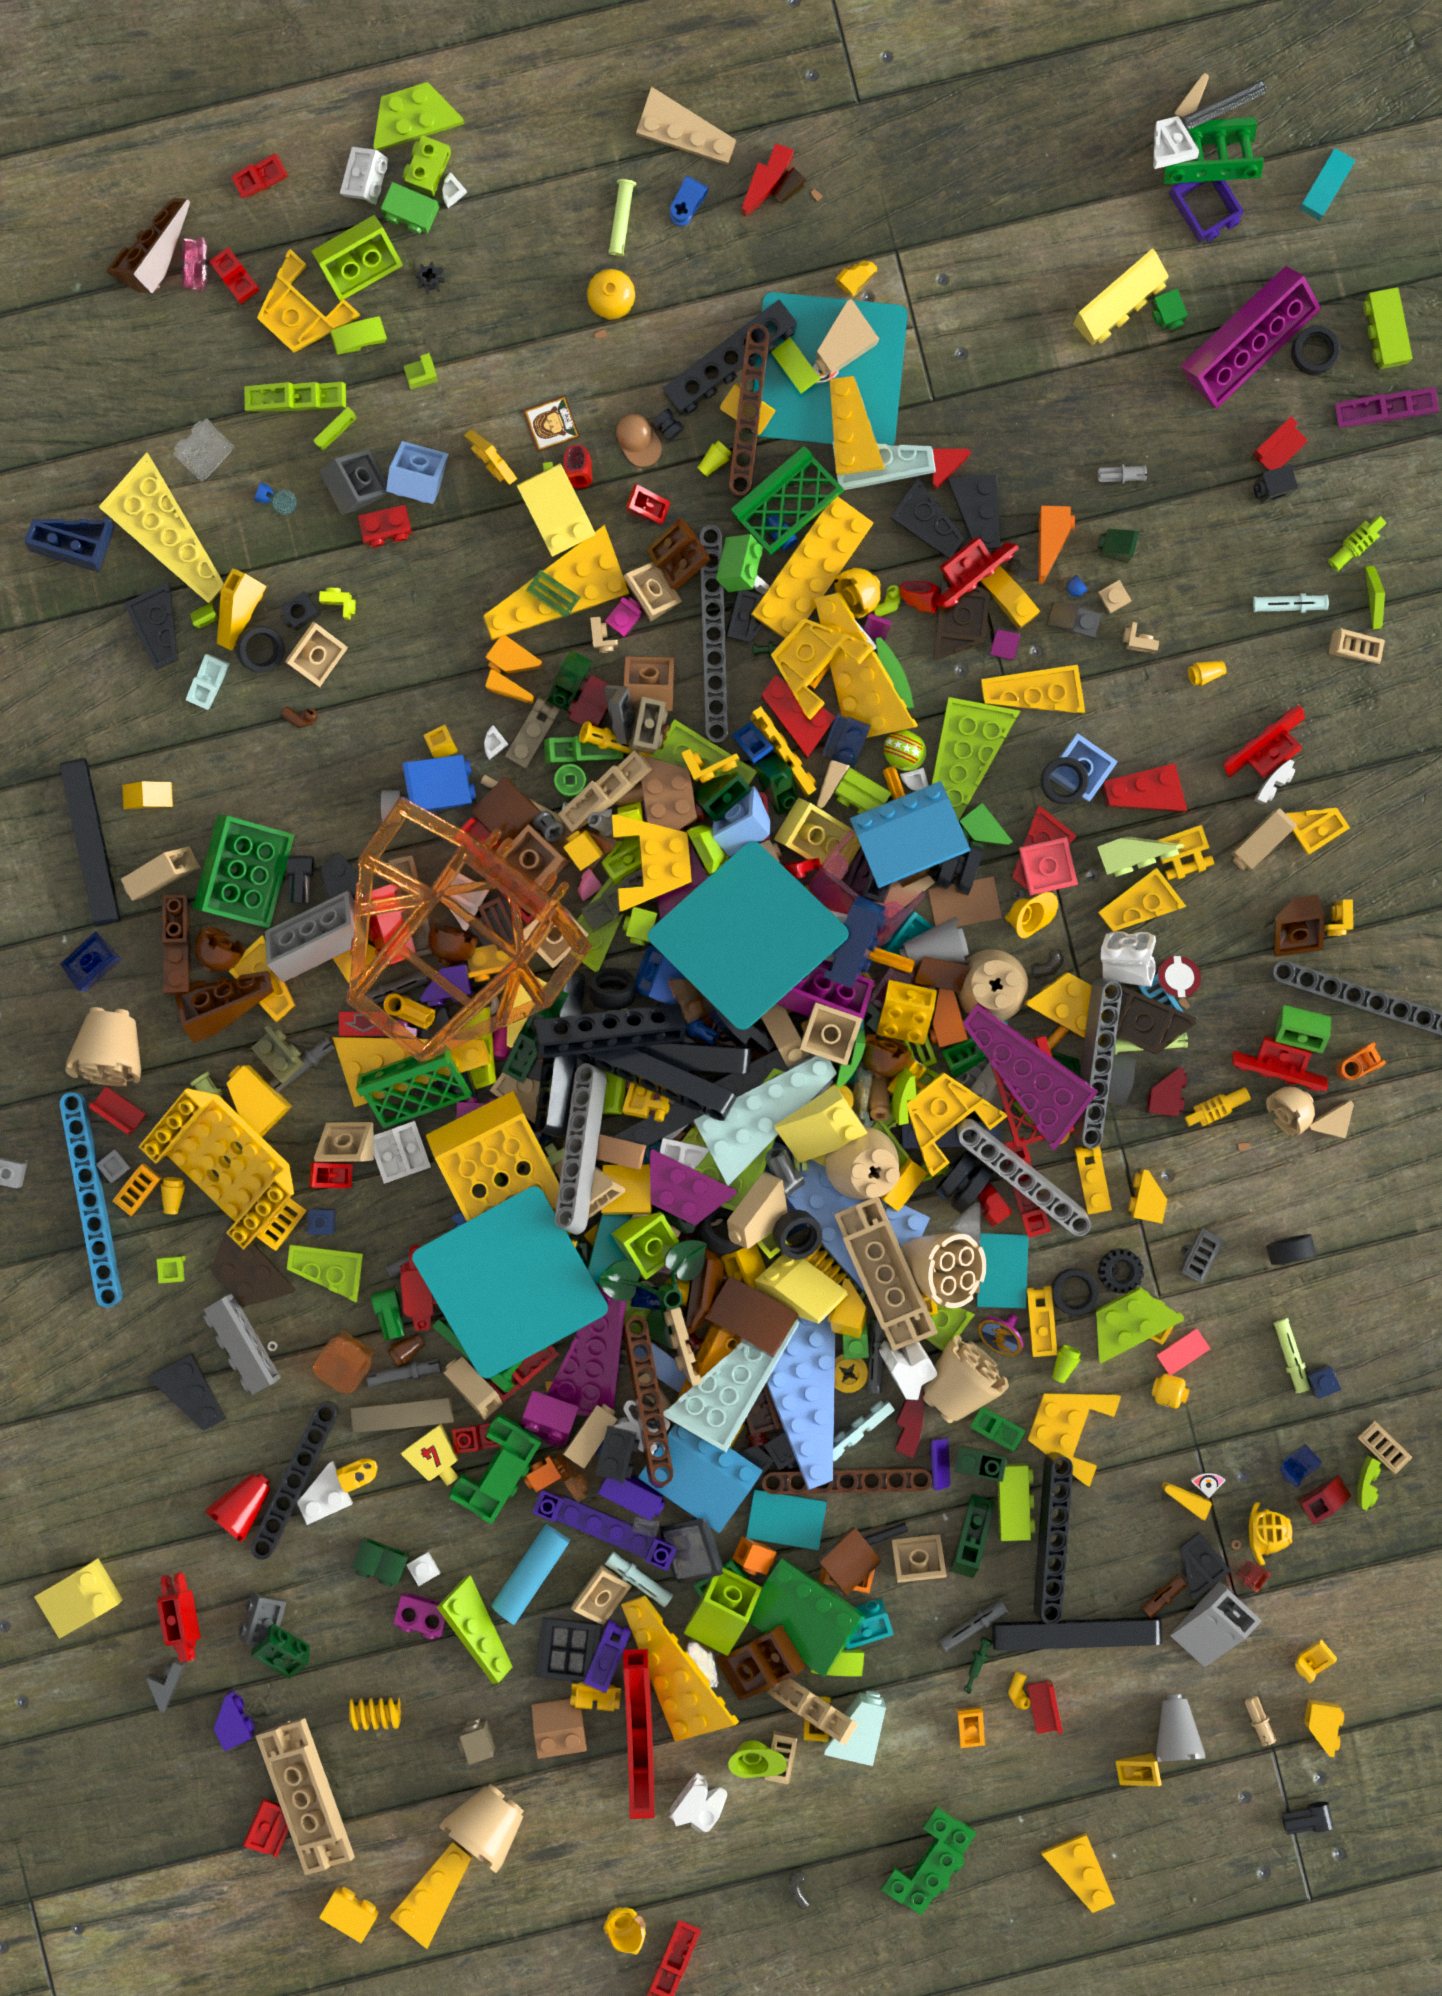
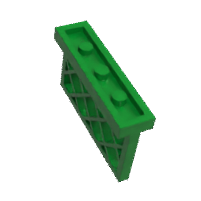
M803 446L730 510L739 524L743 525L771 555L843 493L844 489L812 456L811 452ZM811 465L818 470L817 478H804V472ZM791 483H800L799 494H786V487ZM803 484H817L816 495H803ZM820 484H831L835 490L829 495H820ZM772 499H781L780 511L767 510L768 503ZM785 499L798 500L797 511H784ZM802 500H815V507L811 511H801ZM754 515H763L762 527L751 526L747 521ZM767 515L780 516L779 527H766ZM784 516H797L796 524L792 527H783ZM765 532H778V539L769 546L765 541Z
M447 1043L358 1075L356 1086L360 1097H365L383 1129L471 1098L472 1092L450 1056L451 1050ZM447 1065L451 1071L449 1077L436 1073L439 1068ZM419 1075L430 1077L427 1085L414 1080ZM433 1079L447 1083L444 1090L432 1087ZM402 1083L408 1085L404 1093L392 1089L393 1085ZM450 1084L460 1087L463 1092L454 1094L447 1091ZM411 1087L424 1090L422 1098L410 1095ZM380 1091L386 1093L382 1101L373 1098L371 1093ZM428 1092L441 1096L440 1100L436 1102L426 1100L425 1098ZM389 1095L402 1098L400 1106L387 1102ZM406 1100L419 1104L418 1108L413 1110L403 1106ZM383 1109L396 1111V1116L386 1119L382 1113Z

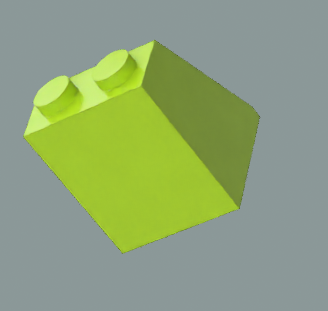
M723 1568L722 1575L714 1576L709 1581L690 1617L684 1634L728 1656L748 1624L762 1587Z

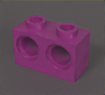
M403 1592L393 1624L398 1625V1629L401 1631L412 1632V1630L422 1632L421 1635L423 1637L435 1639L436 1637H441L446 1620L436 1608L441 1602ZM405 1608H412L416 1613V1617L407 1619L403 1615V1610ZM436 1615L439 1618V1624L436 1626L428 1624L427 1616Z

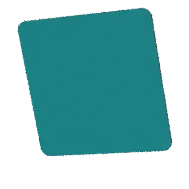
M777 292L767 293L763 298L762 312L780 299L797 322V328L794 329L796 333L791 339L813 367L817 360L816 353L848 300ZM853 300L879 340L876 346L839 370V374L835 378L854 376L877 444L893 446L896 437L908 312L902 305ZM773 325L766 326L769 335L777 332ZM783 339L775 344L776 348L784 342ZM769 353L767 355L762 401L776 411L758 437L833 444L830 381L814 384L801 394L773 354ZM761 356L757 358L756 368L762 364ZM756 379L754 382V392L759 389V382Z
M751 841L746 843L653 926L648 932V939L737 1029L745 1030L753 1025L848 938L849 932L847 927L758 842Z
M531 1186L418 1248L413 1253L412 1259L477 1373L483 1378L495 1376L603 1317L608 1311L606 1300L568 1234L556 1225V1213L543 1191L537 1186Z

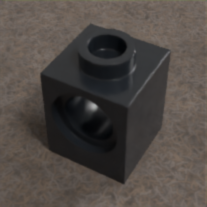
M305 591L280 607L284 613L280 616L288 628L293 626L297 631L321 615ZM296 607H304L305 613L301 618L293 617V610Z

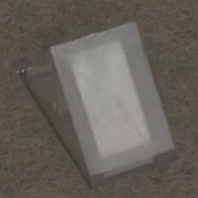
M972 1202L949 1227L955 1233L969 1235L978 1246H980V1202Z

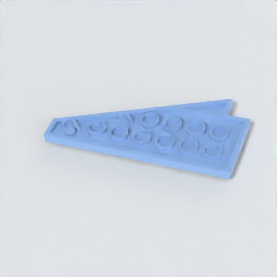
M775 1141L772 1148H785L793 1164L790 1149ZM809 1159L807 1160L809 1170L802 1171L800 1162L799 1172L803 1176L805 1184L787 1198L796 1210L807 1211L817 1220L822 1229V1246L860 1290L866 1294L834 1214L866 1200L851 1199L838 1192L829 1182L825 1166ZM766 1164L764 1172L772 1175L768 1164ZM879 1198L901 1248L905 1243H909L914 1238L922 1236L930 1217L905 1205L898 1212Z
M829 1314L819 1324L797 1317L796 1320L800 1324L766 1382L808 1490L833 1480L835 1332H832L831 1322H828Z

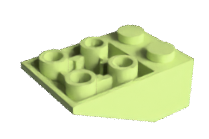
M1124 837L1097 848L1107 875L1114 873L1115 877L1132 872V866L1134 865L1142 868L1156 863V857L1160 856L1161 860L1178 855V849L1184 846L1182 843Z

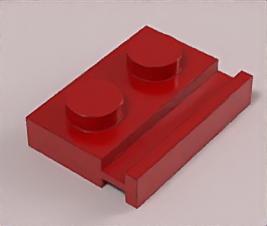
M819 858L781 864L796 879L805 877V872L821 867Z
M262 1798L243 1841L244 1847L264 1854H270L277 1858L289 1831L279 1803Z

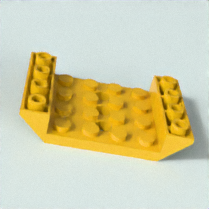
M192 1089L184 1090L139 1145V1148L155 1164L167 1155L235 1222L226 1233L243 1250L294 1194L289 1164L216 1094ZM236 1142L241 1144L242 1150L236 1146ZM224 1156H227L230 1159V1164L226 1162ZM212 1169L219 1174V1178L213 1174Z
M514 1090L426 1135L434 1158L466 1221L473 1219L531 1186H537L543 1191L556 1213L560 1183L524 1114L525 1111ZM526 1161L530 1164L531 1170L528 1175H520L517 1172V1164L519 1162ZM499 1172H503L508 1176V1183L504 1187H500L495 1183V1176ZM475 1184H483L486 1187L484 1197L477 1198L474 1196L472 1189Z

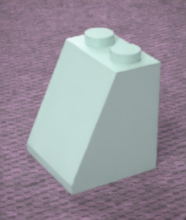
M866 1691V1694L859 1693L844 1714L857 1722L858 1725L846 1745L829 1735L828 1742H823L824 1755L873 1766L886 1710L884 1698L880 1697L879 1693Z

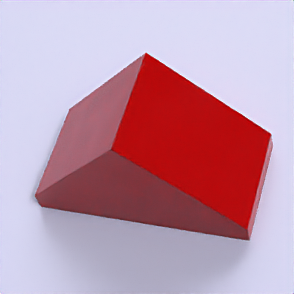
M933 449L936 472L932 473V488L935 491L969 458L971 451L969 449Z
M634 484L626 510L631 515L663 525L671 502Z
M311 1162L309 1187L351 1188L353 1164Z

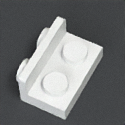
M352 147L340 194L348 198L363 199L370 204L376 205L381 193L384 174L387 170L388 158L374 149Z

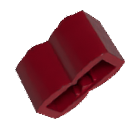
M592 675L589 680L585 678L579 688V692L582 693L579 700H573L567 713L570 714L569 720L580 726H583L588 721L593 726L600 727L608 711L604 689L610 684Z

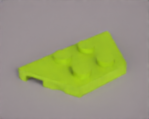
M426 82L381 97L373 147L374 150L381 151L419 139L422 135L428 136L463 125L464 121L455 109Z
M1141 1287L1096 1309L1099 1362L1102 1364L1184 1321L1183 1315L1167 1307L1158 1298H1153Z

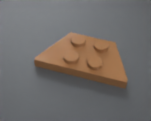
M643 756L653 768L641 780L648 823L680 831L683 827L697 820L690 770Z

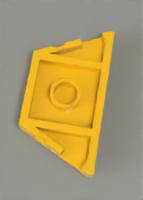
M472 429L464 435L471 443V450L484 463H488L485 467L494 478L496 477L499 482L504 480L509 485L517 479L505 461L496 453L497 450L491 443Z
M1065 972L1054 983L1043 988L1036 996L1026 1000L1024 1005L1085 1039L1092 986L1076 976ZM1105 1010L1102 1012L1101 1019L1105 1017ZM1102 1034L1098 1038V1044L1102 1041Z

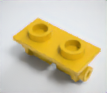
M583 1682L572 1684L570 1705H574L575 1708L592 1709L593 1701H598L597 1710L614 1711V1709H619L621 1688H616V1686L610 1684L607 1692L602 1693L584 1685Z

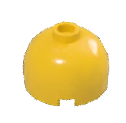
M606 269L595 274L589 282L587 289L588 304L592 311L608 320L620 319L628 314L636 297L634 285L630 278L622 271L615 269Z
M852 568L836 576L835 579H838V582L834 584L835 592L842 594L847 605L853 611L852 613L855 618H862L876 608L880 601V581L875 575L862 568Z

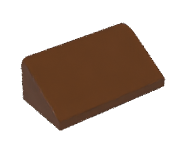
M924 956L915 966L914 982L916 984L960 992L970 966Z

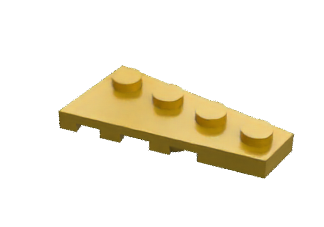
M854 376L830 379L837 475L886 469Z
M1078 665L981 679L984 704L1085 714Z
M760 706L753 711L750 720L773 746L774 753L791 767L794 781L806 798L816 791L815 785L817 783L809 772L805 773L801 767L802 762L796 753L790 751L786 739L781 733H778L773 721Z
M455 1840L451 1842L390 1915L391 1920L426 1949H428L472 1858V1855Z

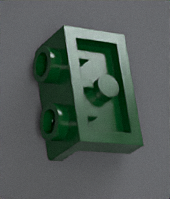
M271 1624L268 1628V1636L252 1648L251 1657L290 1679L308 1665L310 1645L275 1624Z

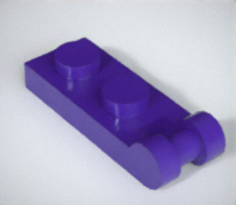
M608 1620L583 1681L584 1685L602 1693L607 1692L632 1631L630 1628L619 1627L616 1625V1622ZM612 1634L620 1637L618 1643L609 1640Z

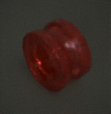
M767 1431L745 1435L746 1439L750 1441L748 1447H756L769 1441V1438L765 1436Z

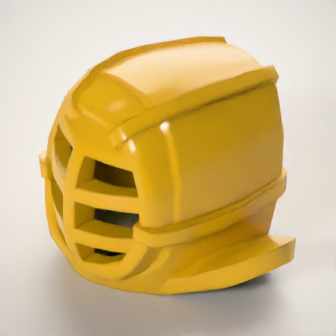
M1256 1502L1250 1513L1249 1541L1256 1562L1262 1566L1265 1565L1262 1558L1263 1554L1276 1553L1292 1543V1526L1289 1518L1277 1512L1269 1511V1509L1259 1512L1260 1502Z

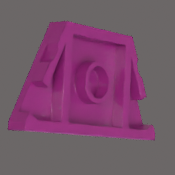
M651 1149L650 1187L652 1205L693 1225H697L737 1194L738 1190Z

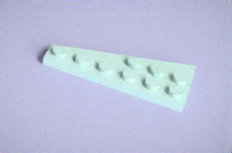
M815 1056L737 1097L725 1121H719L707 1115H702L694 1120L728 1186L778 1135L774 1125L809 1103L837 1074L830 1060Z
M798 1320L794 1322L774 1358L740 1343L728 1356H725L701 1378V1384L693 1386L669 1409L663 1412L664 1417L727 1452L800 1322Z

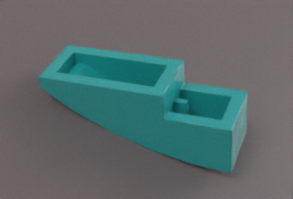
M1334 148L1299 209L1320 221L1356 160Z

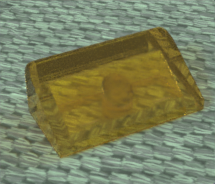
M697 1640L686 1641L687 1652L709 1680L710 1688L719 1686L713 1649Z

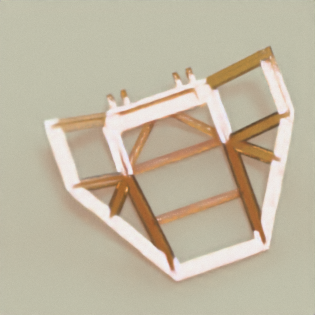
M399 797L359 856L358 867H360L359 882L356 884L353 918L355 930L350 952L352 956L351 976L346 1002L419 1062H425L550 1008L588 954L592 945L559 901L566 893L569 884L565 881L562 882L553 895H551L547 891L557 879V875L554 872H551L540 886L505 859L503 856L514 843L509 837L505 839L497 851L492 848L500 838L502 831L498 828L495 829L487 840L483 842L410 800ZM406 818L458 846L431 887L379 859ZM465 864L469 865L486 879L450 886ZM373 874L410 894L371 901ZM498 888L509 897L515 948L450 896ZM439 902H442L513 959L472 999L405 946ZM520 907L539 921L526 941L524 940ZM414 908L372 962L366 965L370 916ZM556 926L571 947V950L543 988L528 964L551 930ZM398 953L464 1006L425 1044L365 996ZM521 984L532 1001L513 1008ZM503 990L496 1016L462 1030Z

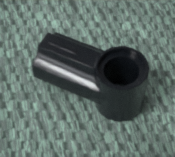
M288 855V903L310 904L311 878L314 875L313 856Z
M1315 1802L1309 1804L1307 1808L1282 1812L1283 1826L1287 1835L1311 1830L1313 1832H1325L1334 1828L1329 1802Z

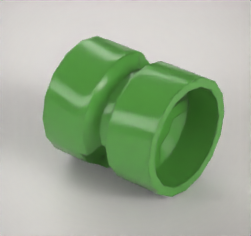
M563 765L555 774V786L560 794L566 798H575L587 786L586 775L577 765Z

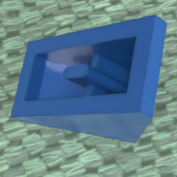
M752 721L732 734V737L753 766L774 752L773 746Z

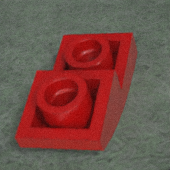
M491 1423L452 1429L455 1454L500 1447V1444L486 1437V1431Z

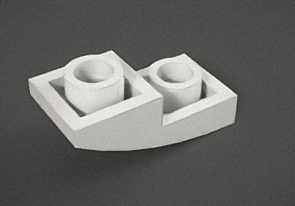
M1289 760L1266 779L1258 791L1254 802L1263 805L1268 800L1272 801L1277 790L1276 787H1273L1274 784L1283 786L1286 782L1290 783L1295 773V769L1292 768L1294 761Z

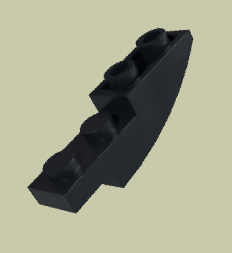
M697 989L702 1003L712 1020L736 1046L744 1045L747 1042L761 1054L771 1051L775 1043L770 1040L771 1037L768 1033L761 1029L757 1030L752 1025L745 1030L737 1029Z

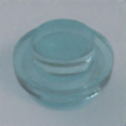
M281 490L274 495L272 504L279 514L288 515L296 509L297 499L292 492Z

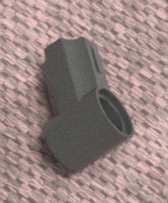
M772 1148L767 1152L765 1160L772 1175L783 1180L785 1198H787L805 1184L804 1178L793 1166L785 1148Z

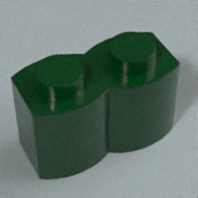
M364 1537L361 1540L351 1568L355 1569L356 1574L365 1578H369L370 1575L379 1578V1583L392 1587L393 1584H399L410 1554Z

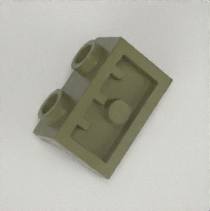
M267 1024L264 1027L267 1033L251 1049L281 1083H284L304 1065V1062L299 1058L301 1052L292 1043L288 1045L284 1041L287 1036L278 1027L273 1029Z

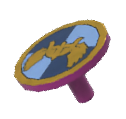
M1010 1314L1006 1321L989 1315L988 1318L980 1322L978 1327L979 1336L991 1350L1005 1356H1015L1021 1352L1023 1347L1022 1337L1013 1328L1018 1320L1016 1315Z

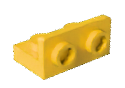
M1353 900L1334 902V906L1331 907V921H1335V924L1324 925V931H1327V936L1346 935L1347 930L1353 929Z

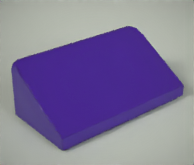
M946 1437L931 1438L929 1440L931 1483L934 1490H940L949 1487L951 1484L949 1440Z

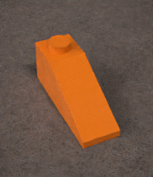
M1041 506L1038 584L1044 583L1068 539L1070 530H1074L1075 515H1071V507Z
M938 988L931 1022L932 1029L929 1030L932 1044L937 1043L938 1047H943L967 1040L954 991Z

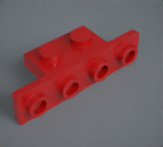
M975 537L939 567L951 587L934 600L936 606L948 608L955 605L962 594L972 591L977 586L978 581L992 575L999 564L1009 561L1014 556L1013 553L1019 549L1017 544L1006 542L990 555L982 540Z
M1297 705L1294 709L1287 710L1279 721L1268 725L1260 736L1248 741L1245 747L1237 754L1229 756L1223 764L1226 775L1230 778L1249 764L1265 779L1302 750L1301 745L1291 736L1289 731L1305 719L1303 708Z
M1264 1036L1257 1057L1238 1051H1233L1232 1065L1240 1070H1252L1259 1072L1264 1077L1271 1078L1273 1076L1289 1084H1301L1313 1091H1326L1328 1088L1326 1076L1305 1071L1312 1054L1310 1050L1275 1042L1274 1038Z

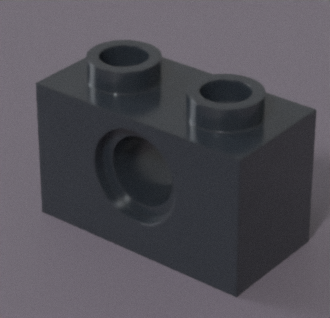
M1291 464L1263 472L1256 479V485H1253L1255 497L1260 499L1261 504L1289 497L1298 489Z

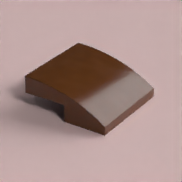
M681 518L647 548L655 567L662 569L670 588L678 590L710 561L699 539Z
M505 776L472 810L473 814L507 847L528 824L531 825L536 815L541 812L529 797L523 795L512 781Z
M851 1527L817 1560L846 1596L882 1562L854 1527Z

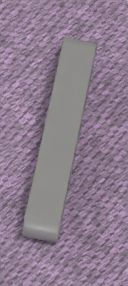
M589 1063L581 1064L575 1072L555 1214L556 1225L576 1235L582 1233L587 1226L607 1082L606 1074Z
M966 1118L958 1123L957 1134L960 1143L1072 1234L1083 1236L1089 1232L1091 1223L1087 1212L976 1121ZM971 1129L975 1131L969 1137L963 1135L966 1130ZM987 1144L993 1145L989 1151L981 1150ZM1005 1159L1011 1160V1163L1007 1166L1000 1165L1001 1161ZM1023 1174L1030 1175L1027 1180H1018ZM1040 1189L1048 1190L1044 1195L1036 1194ZM1058 1204H1066L1061 1210L1055 1209ZM1078 1218L1084 1219L1081 1224H1073L1074 1220Z

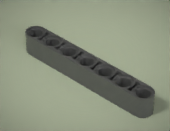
M1099 978L1092 984L1080 1068V1078L1091 1086L1096 1083L1095 1089L1098 1093L1073 1125L1075 1131H1072L1073 1140L1090 1149L1098 1147L1103 1137L1122 998L1121 985L1118 982L1105 978ZM1109 986V991L1105 995V988ZM1105 1010V1017L1101 1019L1102 1012ZM1102 1034V1041L1098 1044V1038ZM1099 1059V1064L1095 1068V1062ZM1092 1107V1113L1088 1116V1111ZM1089 1131V1137L1085 1140V1135Z

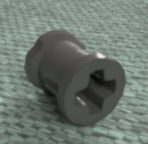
M542 811L534 818V827L544 833L543 836L548 842L557 841L562 837L564 827L560 822H555L554 816L549 811Z

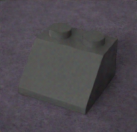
M370 449L335 458L319 472L341 515L360 510L390 494V492H386L387 481Z

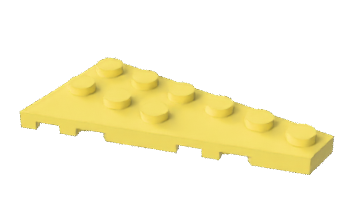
M146 453L103 501L99 508L206 602L211 604L221 593L224 582L150 455Z

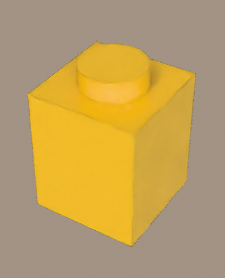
M578 830L566 838L568 843L563 847L580 871L604 854L587 830L581 834Z

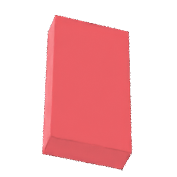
M1195 1328L1157 1353L1156 1357L1166 1372L1172 1375L1211 1348L1199 1330Z

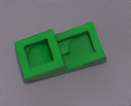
M983 1406L970 1428L1012 1452L1016 1451L1026 1433L1025 1429Z

